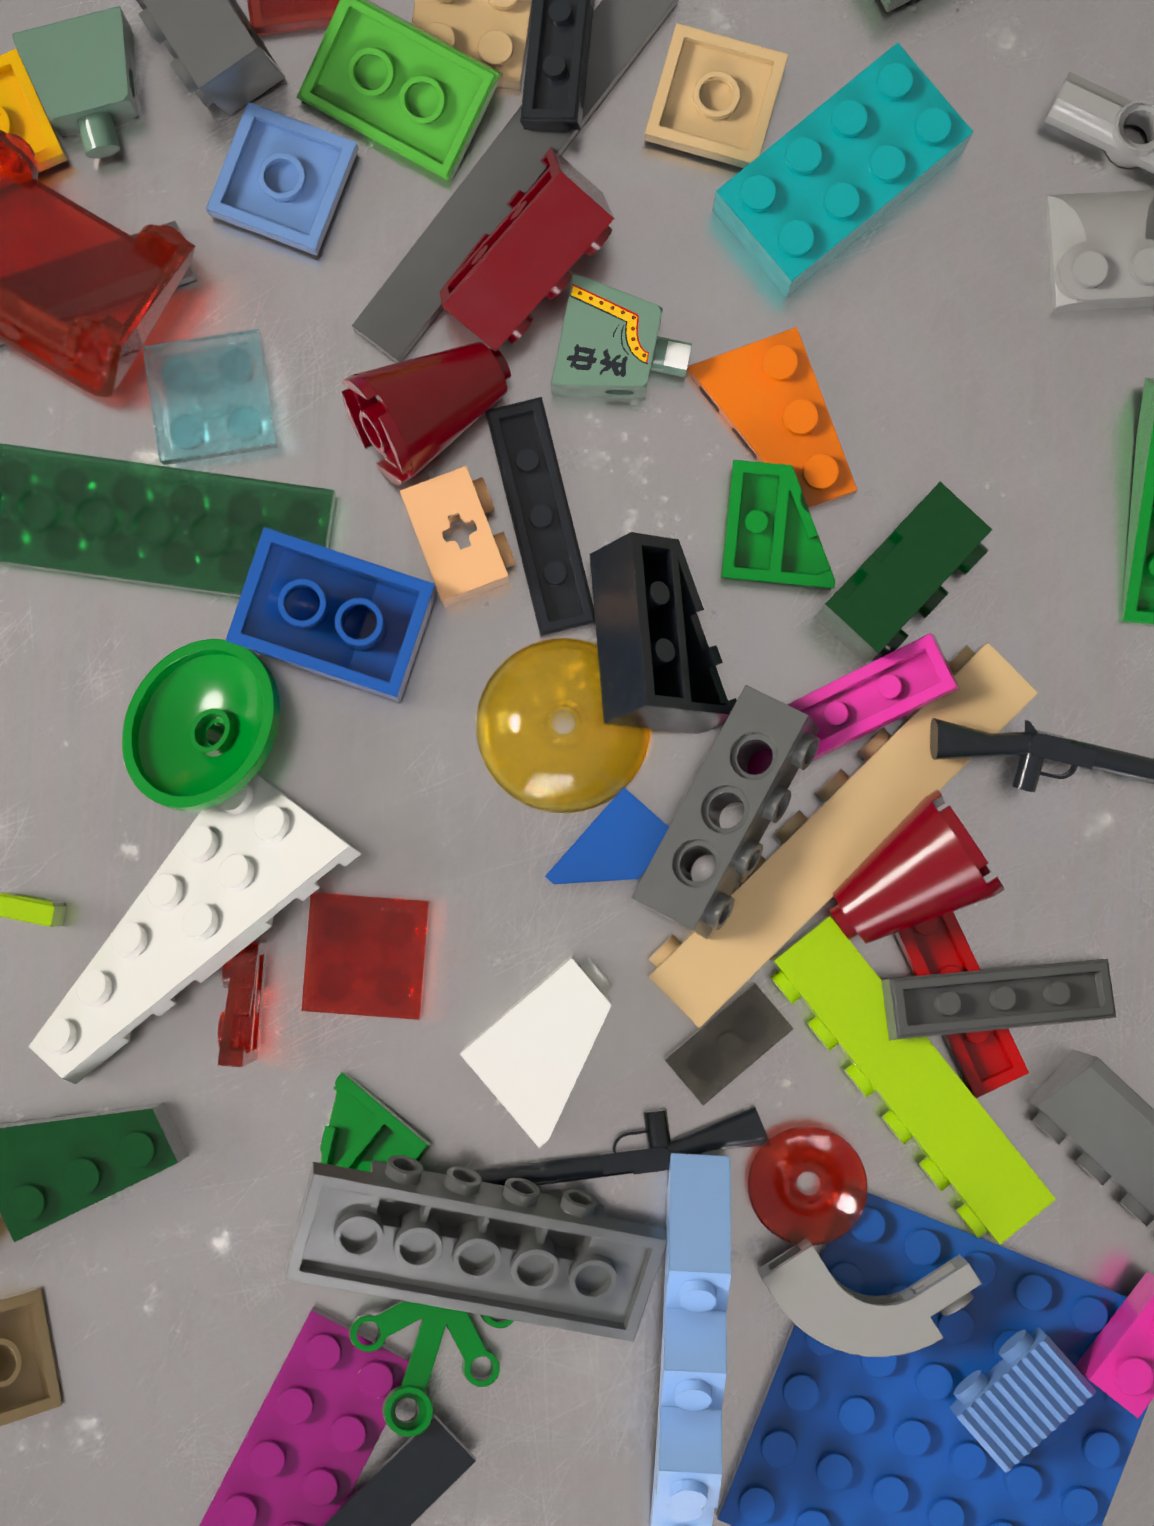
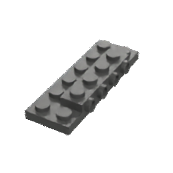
M403 1155L391 1156L388 1158L387 1163L372 1161L369 1172L313 1161L284 1265V1279L634 1342L667 1243V1237L662 1227L607 1217L604 1205L598 1204L597 1199L592 1194L580 1189H567L563 1192L562 1197L540 1193V1189L536 1184L523 1178H509L506 1180L505 1185L502 1186L482 1182V1178L477 1172L465 1167H450L446 1175L424 1171L421 1163Z

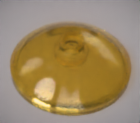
M556 638L533 643L506 659L488 680L482 692L476 716L478 747L482 759L495 781L519 802L550 813L582 812L596 808L614 798L623 787L626 788L638 773L646 757L651 737V729L604 724L597 645L588 641L571 638ZM566 712L573 716L575 726L571 732L559 734L554 731L552 719L556 714Z

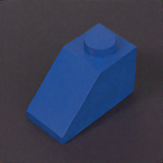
M623 787L545 877L553 884L639 879L650 864L669 826Z

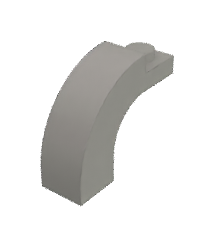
M805 1238L757 1269L774 1300L796 1326L812 1338L831 1348L867 1357H888L915 1352L943 1339L944 1337L931 1319V1316L939 1311L943 1316H948L960 1310L974 1298L971 1291L982 1284L970 1264L959 1254L902 1291L882 1296L861 1294L847 1288L834 1278L808 1238Z

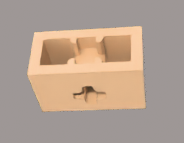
M463 466L400 490L445 608L510 583L506 568L516 565L504 531L495 535L491 532L485 514L494 511L495 508L483 477L472 481L467 466ZM462 521L466 530L474 528L477 530L469 535L471 546L461 550L456 541L445 542L446 539L453 536L451 525Z

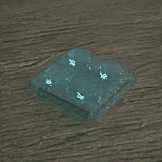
M259 329L143 346L159 462L162 465L278 448L262 334Z

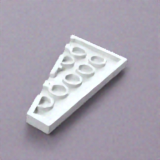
M257 773L242 790L230 799L211 808L201 810L28 1047L62 1079L77 1084L130 1041L131 1031L152 1014L159 1017L176 1004L174 999L176 994L194 980L200 983L205 981L272 927L275 914L295 898L304 901L320 888L317 880L339 863L346 867L360 856L361 853Z

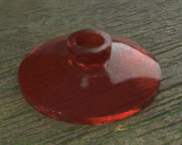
M817 1126L791 1127L772 1136L757 1152L748 1177L750 1202L760 1222L771 1233L793 1244H798L805 1238H808L813 1246L832 1242L844 1235L859 1219L864 1209L868 1192L866 1170L853 1146L837 1133ZM804 1172H812L819 1177L820 1187L814 1192H806L800 1188L798 1177Z

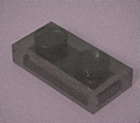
M753 982L667 1055L664 1060L704 1106L794 1028L756 983Z

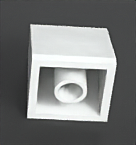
M573 955L468 1043L460 1053L463 1059L539 1148L549 1140L612 1006L611 1000L605 994L613 987L612 983L590 957L581 964Z

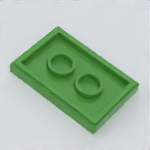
M340 0L296 98L444 179L452 180L503 73L369 0Z

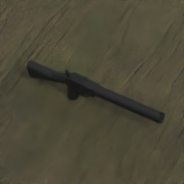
M936 718L931 720L930 753L934 760L1020 756L1012 786L1021 790L1035 792L1040 775L1055 779H1066L1075 773L1078 766L1154 783V758L1036 730L1029 720H1025V732L988 733ZM1045 759L1071 765L1067 772L1059 775L1041 771Z
M755 1106L672 1141L670 1138L667 1109H656L643 1112L644 1130L620 1134L614 1141L613 1151L475 1169L473 1171L481 1176L482 1182L504 1186L509 1178H523L539 1186L625 1174L635 1175L669 1170L671 1153L700 1155L713 1150L771 1144ZM646 1133L648 1146L616 1150V1145L621 1138L628 1135Z

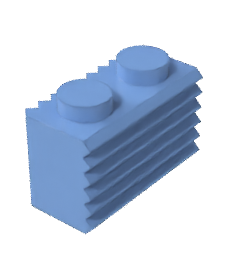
M1039 1327L1031 1334L1025 1329L1014 1334L1000 1348L999 1355L1003 1359L985 1375L981 1370L971 1373L956 1387L953 1393L958 1400L950 1406V1409L1005 1473L1010 1471L1034 1447L1038 1446L1043 1439L1056 1430L1060 1423L1066 1421L1069 1415L1075 1413L1078 1407L1084 1405L1087 1399L1093 1397L1096 1393L1094 1387Z

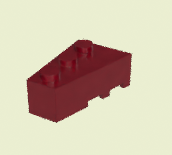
M552 147L540 160L548 168L526 194L521 190L516 191L507 203L512 209L490 235L487 233L483 234L439 291L442 307L495 352L506 340L512 344L526 332L534 317L530 313L545 296L552 300L559 295L573 275L569 269L584 252L588 256L596 253L612 232L609 224L614 220V216L603 193Z

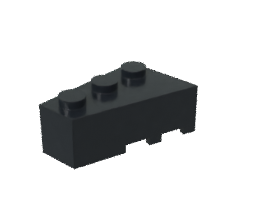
M630 532L590 554L604 724L695 734L724 724L737 700L736 698L727 699L716 666L723 663L717 645L709 647L697 615L704 608L679 539Z

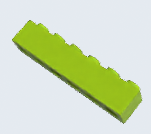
M831 916L820 918L769 959L778 970L770 976L773 983L791 1004H794L799 999L803 1001L815 1016L807 1023L809 1028L828 1051L838 1045L852 1063L844 1070L847 1076L866 1098L874 1092L889 1109L888 1112L881 1116L883 1121L903 1145L913 1139L926 1156L925 1159L918 1163L919 1166L941 1192L948 1186L952 1188L963 1202V1205L956 1210L957 1214L978 1239L987 1233L1001 1245L1056 1200L927 1037L889 1041L882 980L851 941L847 939Z

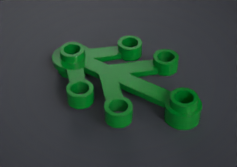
M401 1301L375 1316L371 1314L360 1315L351 1323L349 1338L352 1344L361 1351L373 1352L384 1344L387 1337L422 1318L402 1385L390 1391L383 1402L382 1413L384 1421L396 1434L404 1437L416 1436L426 1430L432 1420L433 1406L425 1392L446 1326L463 1358L462 1373L465 1379L477 1387H486L494 1383L498 1378L500 1372L499 1361L494 1354L485 1349L467 1312ZM480 1315L486 1324L494 1328H505L514 1322L508 1319L494 1321L490 1316ZM364 1322H374L378 1327V1337L371 1344H362L357 1338V1330ZM478 1357H487L491 1364L490 1373L483 1379H475L470 1370L472 1362ZM404 1398H411L417 1406L414 1417L406 1421L398 1419L395 1413L397 1403Z

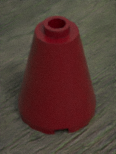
M475 342L353 374L342 382V384L348 387L342 391V398L350 421L364 448L373 445L383 455L385 459L377 462L376 466L392 483L400 486L411 480L507 393L506 380L511 378V372L506 359L499 350L495 352L484 343Z
M936 789L927 795L832 893L838 904L831 908L829 912L848 940L859 934L864 943L867 944L989 899L1005 890L998 877L986 883L983 877L991 872L987 867L988 861L951 806L949 805L940 812L937 808L945 804L939 790Z

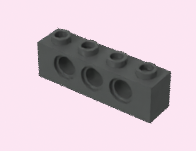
M745 685L631 898L705 939H708L713 928L716 930L722 928L732 912L735 899L731 897V894L742 875L749 876L760 860L763 845L759 842L769 823H777L789 805L791 791L788 788L798 769L805 770L817 753L820 738L817 737L820 728L809 715ZM761 750L772 751V763L765 772L757 775L748 774V762L756 752ZM731 803H743L744 814L741 821L731 828H721L719 819L722 810ZM704 855H714L715 869L712 875L704 881L693 882L691 870L695 861Z

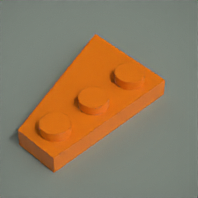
M797 327L687 366V373L720 409V414L732 429H736L756 454L759 462L793 466L809 510L848 497L857 492L856 484Z

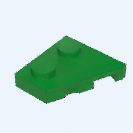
M733 460L722 578L834 589V575L792 465Z
M341 1072L337 1077L334 1090L337 1092L329 1126H325L320 1146L322 1154L320 1163L369 1172L372 1161L387 1163L388 1158L394 1155L411 1157L419 1162L432 1144L348 1073Z

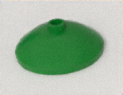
M206 639L192 642L176 649L150 670L139 684L130 701L122 730V753L125 767L134 785L141 793L169 809L199 811L211 808L230 799L254 778L272 749L280 717L279 693L274 677L267 665L249 649L229 643L223 639Z

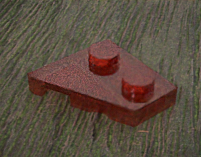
M253 941L223 965L222 985L223 988H228L225 1012H221L218 1024V1047H220L218 1066L244 1067L258 1058L266 942Z

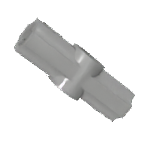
M1069 72L1044 122L1105 150L1109 159L1118 166L1125 168L1141 167L1154 174V102L1144 99L1130 101ZM1133 124L1142 128L1147 135L1148 143L1140 145L1130 141L1124 133L1123 126Z

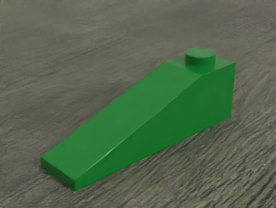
M1145 378L1136 436L1121 619L1125 622L1154 624V378Z

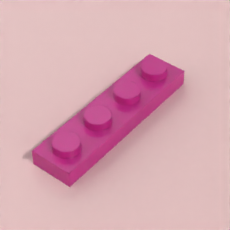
M929 633L787 705L809 715L820 728L817 737L820 738L817 753L812 760L814 761L959 690L960 687L935 635ZM761 750L756 752L748 762V774L757 775L765 772L772 763V751Z

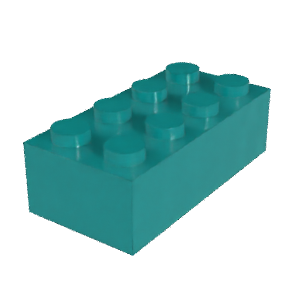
M897 42L721 186L715 193L712 211L787 298L964 152L974 132Z

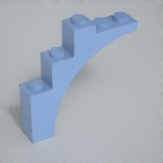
M671 1153L667 1186V1243L665 1252L660 1389L650 1526H712L714 1508H718L722 1479V1405L727 1375L726 1310L731 1280L730 1156Z

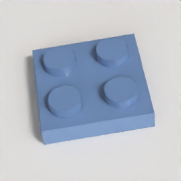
M248 101L206 210L210 216L317 256L358 153L357 142Z

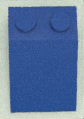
M264 527L225 641L343 684L400 702L437 594V589L434 583Z

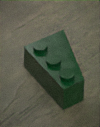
M940 481L844 585L823 605L814 618L864 664L876 655L881 658L895 651L907 639L909 635L902 628L916 612L925 619L948 595L949 592L941 585L956 569L965 576L989 551L981 542L993 529Z
M165 1103L0 1124V1213L13 1241L21 1240L188 1157L189 1153Z

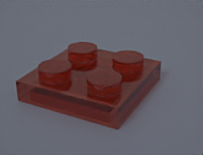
M312 893L310 895L301 1011L420 1020L422 1015L430 901Z

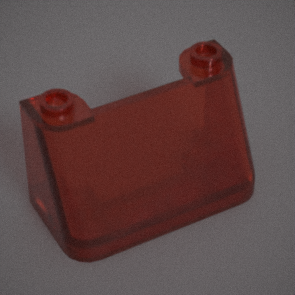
M0 130V341L94 396L110 397L125 377L192 263L195 245L187 241L179 231L167 225H146L136 238L130 236L39 182L38 164L34 158L35 154L32 147L20 136L12 133L7 134Z

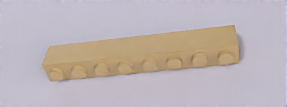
M988 642L979 647L975 652L966 645L948 662L960 687L959 690L906 715L907 719L892 734L884 727L881 728L858 751L865 760L849 776L841 768L816 792L823 802L808 817L798 810L774 834L781 843L766 858L761 855L758 864L749 876L742 875L738 882L740 884L731 894V897L735 899L732 912L722 928L719 930L713 928L708 939L691 931L680 942L673 934L648 958L655 966L647 974L648 977L698 1028L833 897L832 893L927 795L936 789L940 791L972 759L934 760L930 753V725L933 718L988 733H999L1038 694Z

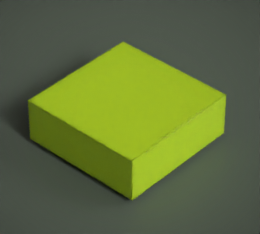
M14 892L0 893V917L49 927L63 926L67 909L64 902Z

